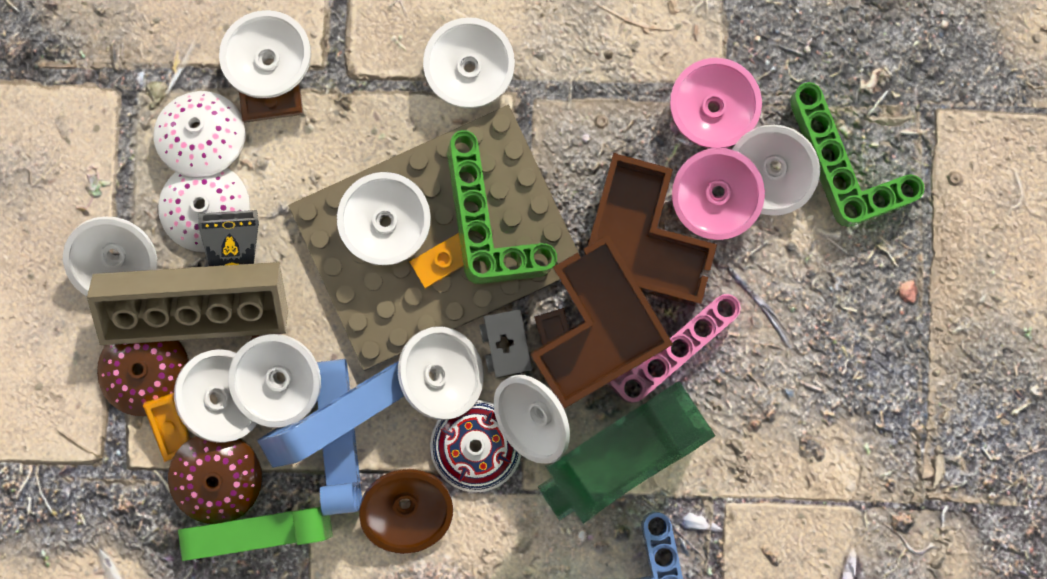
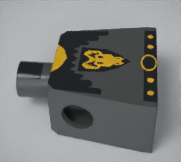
M257 210L198 213V227L209 266L254 264L259 226Z

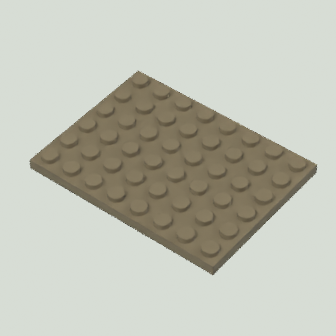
M509 104L288 205L363 371L400 355L409 339L422 330L431 327L459 328L560 281L556 271L552 268L549 273L542 277L475 284L468 280L464 267L430 287L424 288L409 261L459 233L447 157L448 145L452 136L457 131H470L476 136L478 141L494 248L547 243L556 250L557 262L555 265L578 252ZM464 143L455 144L456 149L461 153L470 151L469 147ZM462 172L459 174L462 181L466 183L474 182V178L470 173ZM373 173H395L411 180L423 192L430 209V229L424 244L413 256L393 265H374L356 257L342 241L337 226L338 207L345 192L357 180ZM468 201L464 203V207L468 212L476 213L479 211L478 206L474 202ZM383 217L380 221V225L383 227H388L391 224V218ZM471 231L468 233L469 239L472 242H483V237L479 232ZM534 255V260L538 265H548L547 258L544 255ZM504 258V265L508 269H518L515 259ZM473 262V268L476 272L482 274L488 272L487 265L484 262Z

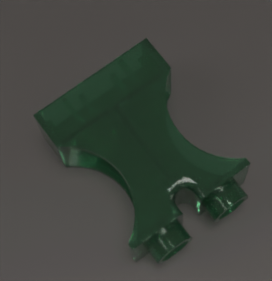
M680 381L665 386L618 419L564 453L554 462L545 465L551 478L537 487L559 521L575 512L579 520L584 524L625 493L690 454L716 435Z

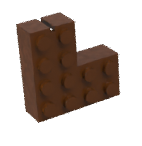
M613 153L588 246L609 235L643 293L694 307L700 306L708 281V277H700V274L706 275L710 272L717 244L657 228L673 169Z
M609 235L584 248L583 250L586 255L580 257L577 252L553 267L585 321L534 350L531 356L564 409L673 345Z

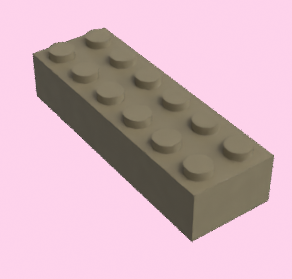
M280 262L99 273L92 275L87 294V301L100 345L286 333L288 306Z

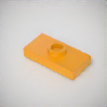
M459 233L409 261L425 289L464 267Z
M174 393L143 404L164 462L172 460L177 450L186 441L191 439L187 427L183 424L177 413Z

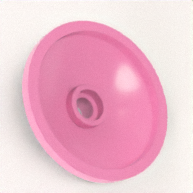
M723 58L703 59L687 67L677 78L670 96V111L676 127L685 138L704 148H727L735 145L743 135L755 128L762 109L761 93L754 77L740 64ZM711 103L716 104L718 111H709L708 105Z
M710 148L691 156L676 174L672 188L673 206L680 221L696 235L713 240L733 238L748 230L758 219L765 199L764 183L757 167L743 154L727 148ZM714 187H723L724 194L719 197L713 194Z

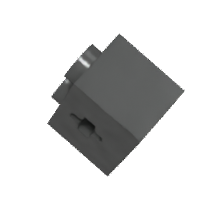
M520 309L484 316L485 324L479 326L482 342H489L491 354L485 355L488 373L495 372V377L501 378L532 372ZM506 336L508 341L514 342V345L509 347V353H503L502 348L496 347V344L501 343V337Z

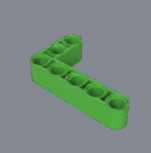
M811 82L803 83L791 96V108L802 135L812 144L817 153L820 164L819 179L833 215L840 225L845 227L854 226L908 206L921 198L924 194V183L921 178L912 174L861 191L822 90L818 85ZM800 93L811 95L813 104L805 105L802 103L799 97ZM811 121L821 122L824 126V132H814L811 128ZM822 149L832 150L835 154V160L832 162L825 160L822 156ZM839 176L845 180V190H839L834 186L833 177ZM903 183L910 185L913 189L912 197L903 195L901 191ZM874 194L883 196L885 200L884 208H879L873 203L872 198ZM846 204L853 205L856 208V218L846 216L844 212Z
M457 131L452 136L448 145L447 157L466 277L475 284H485L545 276L557 262L556 250L551 245L538 243L494 248L478 141L476 136L470 131ZM464 143L469 147L470 151L461 153L456 149L455 144ZM462 172L470 173L474 178V182L466 183L462 181L459 174ZM468 201L474 202L478 206L479 211L476 213L468 212L464 207V203ZM471 231L479 232L483 237V242H472L469 239L468 233ZM534 255H544L547 258L548 265H538L534 260ZM504 258L515 259L518 269H508L504 265ZM473 262H484L487 265L488 272L484 274L476 272L473 268Z
M321 506L178 530L182 561L297 543V545L308 544L333 537L330 515L323 516Z

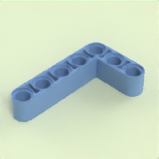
M346 359L317 362L321 375V390L317 400L318 409L350 390ZM355 428L323 447L326 486L320 487V503L323 516L352 513L360 510L362 492Z
M398 362L383 369L299 422L279 427L258 439L257 442L272 468L294 464L309 457L404 397L398 379Z
M660 512L647 513L641 522V529L651 576L636 579H683L670 519ZM655 517L661 518L664 522L663 531L657 535L651 534L648 529L649 521ZM662 548L668 549L671 554L670 561L665 565H658L655 561L656 552Z

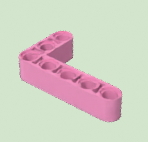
M723 294L717 297L670 337L672 343L674 341H681L685 344L687 351L684 357L673 355L670 346L608 384L625 402L636 403L642 400L737 318L741 310L738 299L730 294ZM720 301L728 302L731 305L732 314L730 317H723L719 314L717 306ZM697 321H703L708 324L709 334L707 337H700L695 333L694 325ZM650 361H659L663 365L664 371L661 377L656 378L649 374L647 367ZM633 380L640 385L641 391L636 398H631L624 392V386L627 381Z

